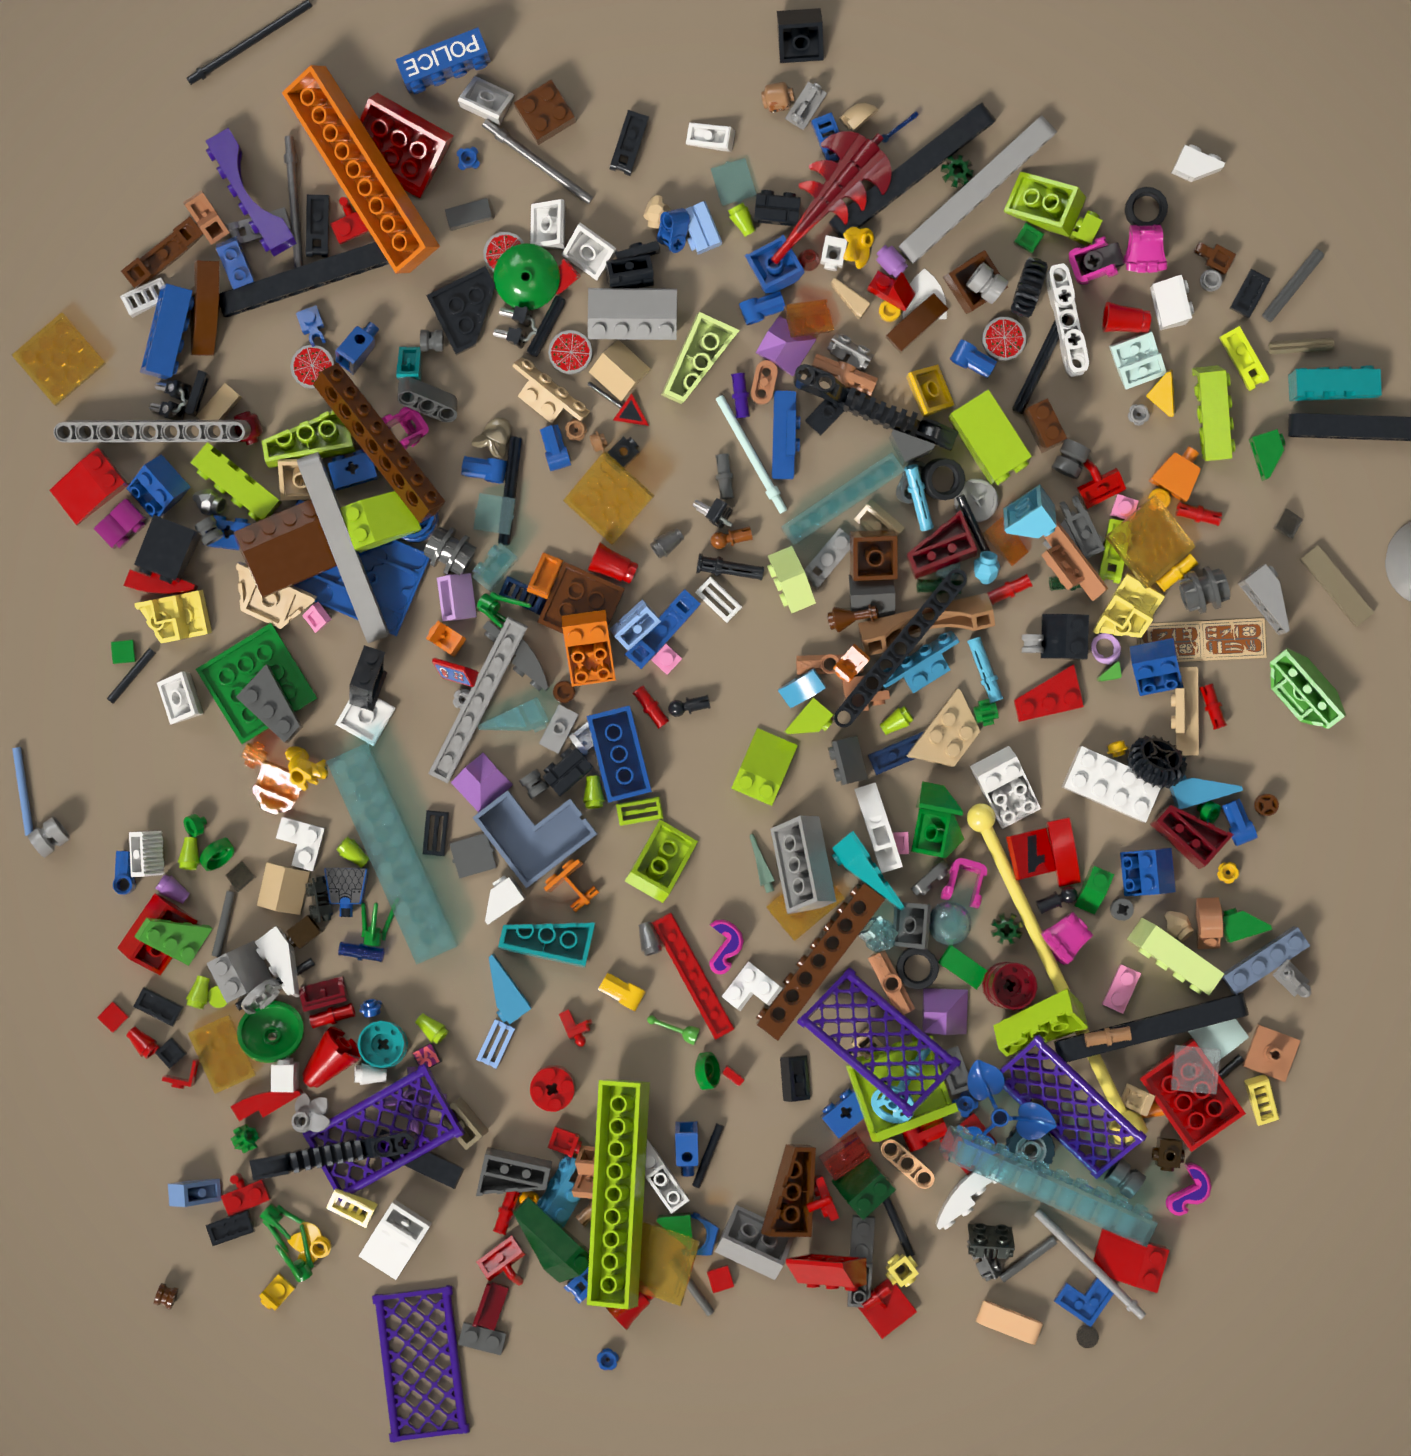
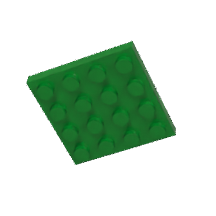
M272 623L196 668L197 673L242 745L269 729L236 698L266 664L270 665L295 712L318 699Z

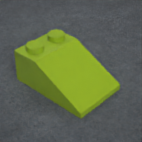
M1020 171L1004 212L1049 232L1070 237L1086 196L1077 186Z
M395 491L359 500L340 508L354 550L359 553L422 530L418 520Z
M757 728L731 789L772 806L798 745Z
M659 820L627 875L625 882L663 903L672 891L698 841L666 822Z

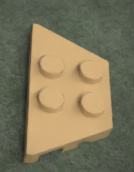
M239 561L236 565V570H238L239 574L238 590L241 595L240 610L266 623H272L277 628L282 629L317 599V596L293 585L262 598L247 564Z
M956 689L908 752L906 755L908 758H917L954 767L980 733L979 727L960 689Z

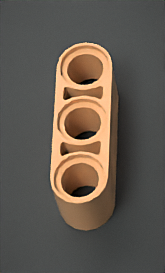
M890 1137L882 1140L880 1150L889 1162L918 1187L927 1189L933 1185L934 1174L923 1162L896 1139ZM888 1143L896 1145V1151L892 1154L884 1151V1147ZM909 1157L913 1159V1165L907 1169L903 1168L901 1161ZM922 1172L930 1174V1179L926 1183L918 1181V1176Z
M983 1300L976 1318V1322L1033 1345H1036L1043 1323L1036 1319Z

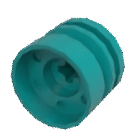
M377 1021L370 1023L359 1035V1054L366 1063L373 1067L388 1068L395 1066L407 1054V1035L400 1026L392 1022ZM381 1040L389 1041L387 1043L388 1049H380L382 1045L380 1043Z

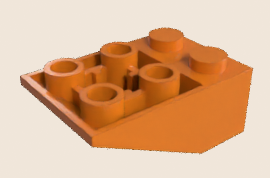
M606 610L562 616V628L572 687L615 681Z

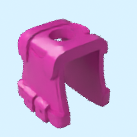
M1130 225L1129 241L1124 255L1126 270L1137 273H1154L1167 270L1161 225Z
M1105 236L1097 238L1094 244L1084 248L1077 247L1069 252V261L1077 283L1087 285L1091 280L1106 275L1110 278L1118 274L1115 264L1081 276L1076 258L1108 245Z
M405 406L399 411L400 413L393 416L388 414L381 419L389 429L398 423L401 424L408 434V437L400 441L406 450L409 446H412V448L420 442V438H423L428 433L429 428L418 411ZM411 420L415 423L416 429L413 427Z
M958 858L950 867L949 881L941 892V899L949 900L951 898L958 870L963 869L978 874L969 907L979 908L982 902L980 891L984 876H987V868L979 862Z
M1074 912L1068 914L1052 927L1042 930L1041 933L1055 959L1063 965L1073 961L1079 949L1093 936L1085 923Z

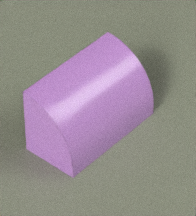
M471 573L460 574V576L453 574L438 577L437 584L442 621L477 617Z

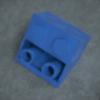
M161 454L144 464L126 489L151 517L153 515L162 517L184 497L191 487Z
M1173 638L1130 646L1132 667L1140 696L1174 690L1175 688H1184Z
M1172 848L1120 852L1124 896L1157 895L1176 892Z

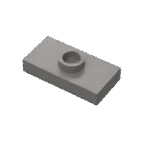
M558 705L539 744L559 754L579 714Z

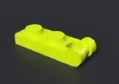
M1240 326L1219 337L1249 391L1255 389V385L1259 383L1264 384L1269 381L1266 371ZM1255 369L1257 375L1251 378L1248 372Z

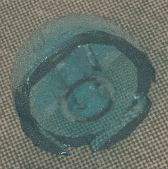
M945 901L931 910L929 932L936 941L943 945H955L968 937L971 931L972 920L969 912L963 905L957 902Z

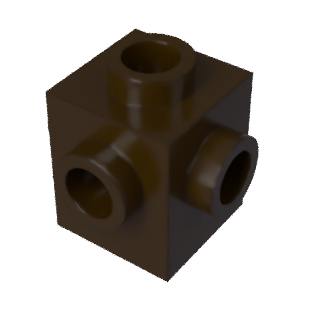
M1157 1137V1145L1152 1149V1160L1155 1161L1157 1166L1161 1167L1160 1170L1173 1172L1174 1168H1180V1164L1184 1163L1185 1150H1182L1181 1140ZM1171 1152V1155L1166 1158V1155Z

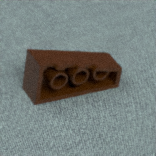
M802 1144L785 1145L762 1226V1234L769 1237H812L813 1211L809 1213L806 1204L813 1202L816 1147Z

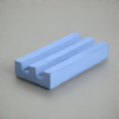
M495 1019L476 1060L497 1069L515 1028ZM497 1025L501 1026L487 1058H484L483 1055ZM507 1029L509 1032L495 1062H493L491 1058L504 1030Z

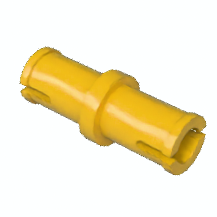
M1188 554L1176 566L1172 565L1170 567L1171 570L1155 582L1165 592L1178 580H1183V576L1199 563L1191 554Z

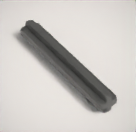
M1315 249L1262 314L1265 320L1268 322L1274 320L1324 258L1322 251Z

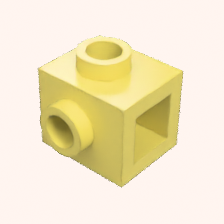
M895 1254L887 1261L889 1265L885 1267L888 1271L885 1274L893 1285L897 1283L900 1287L904 1285L907 1287L916 1280L915 1276L919 1274L915 1269L918 1267L911 1256L906 1257L904 1254L900 1256ZM900 1265L904 1266L903 1273L897 1272V1268Z

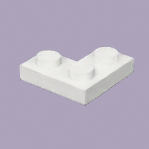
M282 817L276 838L297 844L291 866L314 871L325 828Z
M748 961L722 997L741 1011L753 994L770 1006L783 988Z

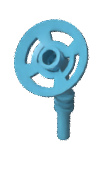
M929 1048L920 1051L922 1061L930 1053L931 1050ZM918 1055L916 1056V1058H915L914 1060H911L910 1062H912V1061H918V1060H919V1059H918ZM908 1065V1069L906 1068L907 1075L917 1076L916 1073L920 1072L918 1070L919 1066ZM901 1080L897 1087L891 1086L890 1088L898 1094L905 1091V1083ZM877 1089L873 1093L871 1105L874 1112L881 1119L891 1123H903L910 1119L904 1114L901 1115L903 1110L889 1098H885L884 1094L881 1098H878L881 1091ZM909 1095L907 1103L912 1106L914 1104V1100ZM885 1105L889 1110L893 1111V1115L885 1112L880 1106Z

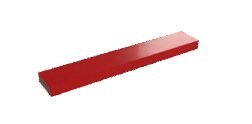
M670 912L652 922L714 1039L716 1040L734 1030L730 1019L673 914Z

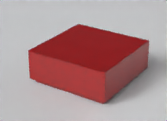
M113 1001L97 1018L114 1033L129 1016Z
M728 1065L722 1070L723 1075L737 1086H740L745 1080Z
M728 1265L707 1271L713 1293L734 1287Z

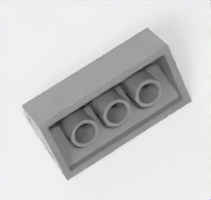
M588 288V339L677 340V289Z
M800 815L771 828L787 914L818 909L836 902L819 816Z

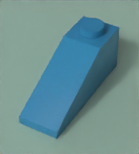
M1184 775L1183 779L1176 786L1170 787L1175 807L1184 809L1243 791L1242 786L1197 778L1187 779L1186 775Z
M492 954L488 958L496 1006L499 1009L496 1013L504 1023L508 1021L511 1024L532 1009V1006L496 956Z

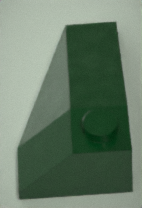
M527 1197L513 1212L543 1269L556 1281L561 1283L578 1277L589 1267V1249L532 1199Z

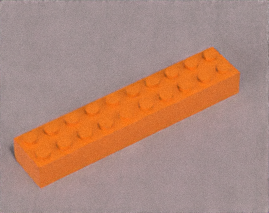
M310 65L282 94L396 274L411 273L440 246L327 67Z

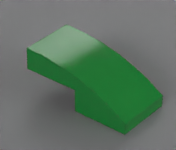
M949 945L938 961L940 965L976 990L988 971L952 945Z

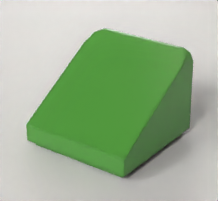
M1117 661L1097 677V681L1102 682L1121 678L1120 662Z

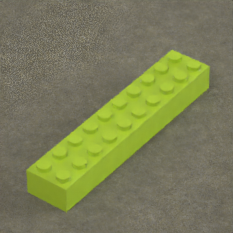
M616 1079L599 1080L587 1305L620 1309L638 1307L650 1082Z

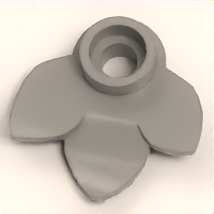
M306 1093L299 1096L295 1102L296 1113L292 1117L293 1128L300 1133H305L309 1130L321 1132L326 1129L331 1123L324 1116L328 1110V1099L320 1097L310 1100ZM305 1118V1124L302 1126L301 1122Z

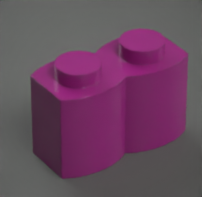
M124 499L95 526L94 530L111 548L115 549L118 547L120 549L128 543V537L131 533H138L144 528V521L147 518L129 499Z

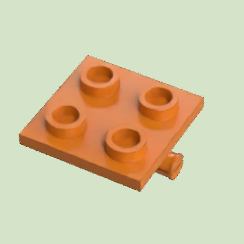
M579 859L569 860L562 867L564 871L559 875L553 874L545 881L547 885L544 887L546 892L551 893L566 880L580 897L570 905L575 912L585 904L589 905L591 903L590 900L600 893L593 885L583 894L570 880L569 876L584 864Z

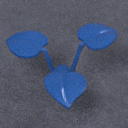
M976 1060L970 1068L967 1081L968 1090L976 1100L980 1101L989 1097L994 1108L991 1113L992 1124L984 1132L975 1126L967 1127L960 1132L957 1139L959 1162L965 1165L984 1161L992 1154L995 1143L991 1137L987 1136V1133L995 1128V1126L1003 1127L1009 1121L1018 1120L1016 1124L1017 1132L1022 1138L1027 1140L1039 1139L1056 1127V1122L1051 1113L1043 1106L1034 1102L1020 1105L1018 1109L1019 1116H1009L1005 1109L998 1108L992 1095L999 1094L1002 1091L1005 1083L1004 1076L998 1068L981 1060Z

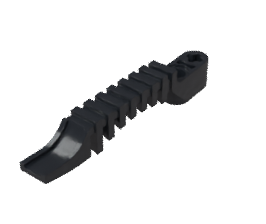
M802 364L795 371L793 383L798 389L832 402L833 407L837 408L840 406L842 411H849L856 417L859 415L863 417V420H871L873 424L883 425L885 429L890 428L949 451L953 448L958 431L924 416L919 421L916 419L918 413L913 411L911 417L907 416L908 410L902 408L901 413L897 412L896 406L892 405L891 408L885 407L887 403L881 401L878 404L875 402L876 398L873 397L870 400L866 399L865 393L861 392L859 396L855 394V388H846L832 374L811 365ZM803 374L807 375L805 380L801 379ZM823 381L827 382L830 385V388L824 389L819 385V383Z
M405 1130L379 1136L373 1135L367 1138L362 1137L357 1140L351 1139L335 1144L330 1143L325 1146L319 1145L314 1148H305L304 1150L298 1149L293 1152L289 1151L274 1156L253 1159L249 1162L253 1180L287 1175L293 1171L298 1173L304 1169L305 1171L311 1170L316 1166L321 1168L326 1164L328 1166L334 1165L337 1162L341 1164L347 1160L348 1162H353L356 1159L360 1161L367 1157L381 1158L408 1153L418 1146L419 1137L416 1132ZM406 1138V1140H410L411 1143L409 1145L407 1143H403V1139ZM382 1140H385L389 1143V1151H385L382 1149Z

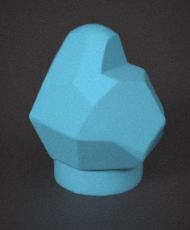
M991 551L981 552L980 557L974 560L975 577L982 584L993 582L1000 571V564L997 560L998 556Z

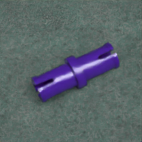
M745 373L731 374L734 391L732 399L735 400L736 418L750 417L747 398L750 396L746 389Z

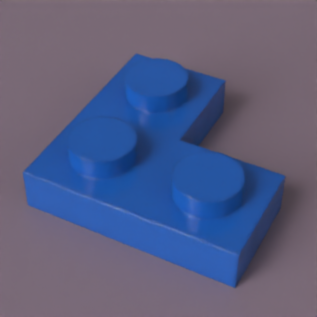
M1096 1277L1085 1294L1066 1282L1055 1297L1054 1302L1091 1327L1114 1293Z

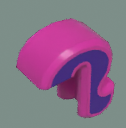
M720 919L714 920L709 925L725 936L726 940L711 958L709 964L714 973L725 974L732 966L731 962H727V958L737 955L742 949L744 941L741 931L735 924L728 920Z
M1192 1162L1184 1164L1194 1184L1166 1198V1208L1177 1216L1188 1213L1187 1203L1197 1205L1203 1203L1211 1193L1212 1186L1208 1174L1202 1167Z

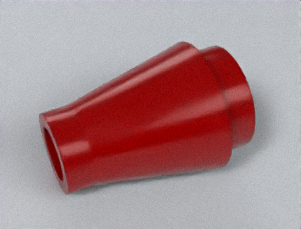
M136 1026L126 1035L141 1057L144 1056L146 1059L154 1055L159 1048L155 1039L140 1031Z

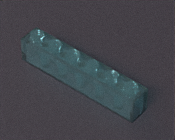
M890 453L781 526V530L794 547L903 474L904 469L894 454Z

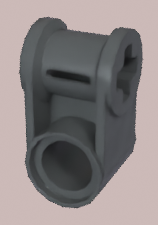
M1112 243L1087 253L1080 261L1082 272L1089 274L1111 264H1115L1116 268L1124 265L1125 261L1119 243ZM1088 261H1095L1096 264L1093 266L1092 264H1088Z

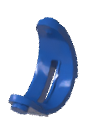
M693 1212L691 1217L699 1220L706 1229V1241L699 1250L692 1251L682 1248L681 1252L686 1256L713 1255L720 1228L704 1217H701L699 1213Z

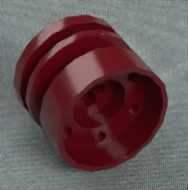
M999 962L991 966L985 973L982 981L983 993L994 1006L1012 1010L1022 1009L1034 999L1037 991V980L1032 970L1023 964ZM1006 981L1010 982V985L1007 986V989H1004L1003 985L1006 984Z

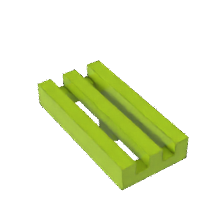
M660 797L616 804L620 826L663 819ZM656 802L657 805L625 812L621 810L622 807ZM658 811V815L623 821V816Z

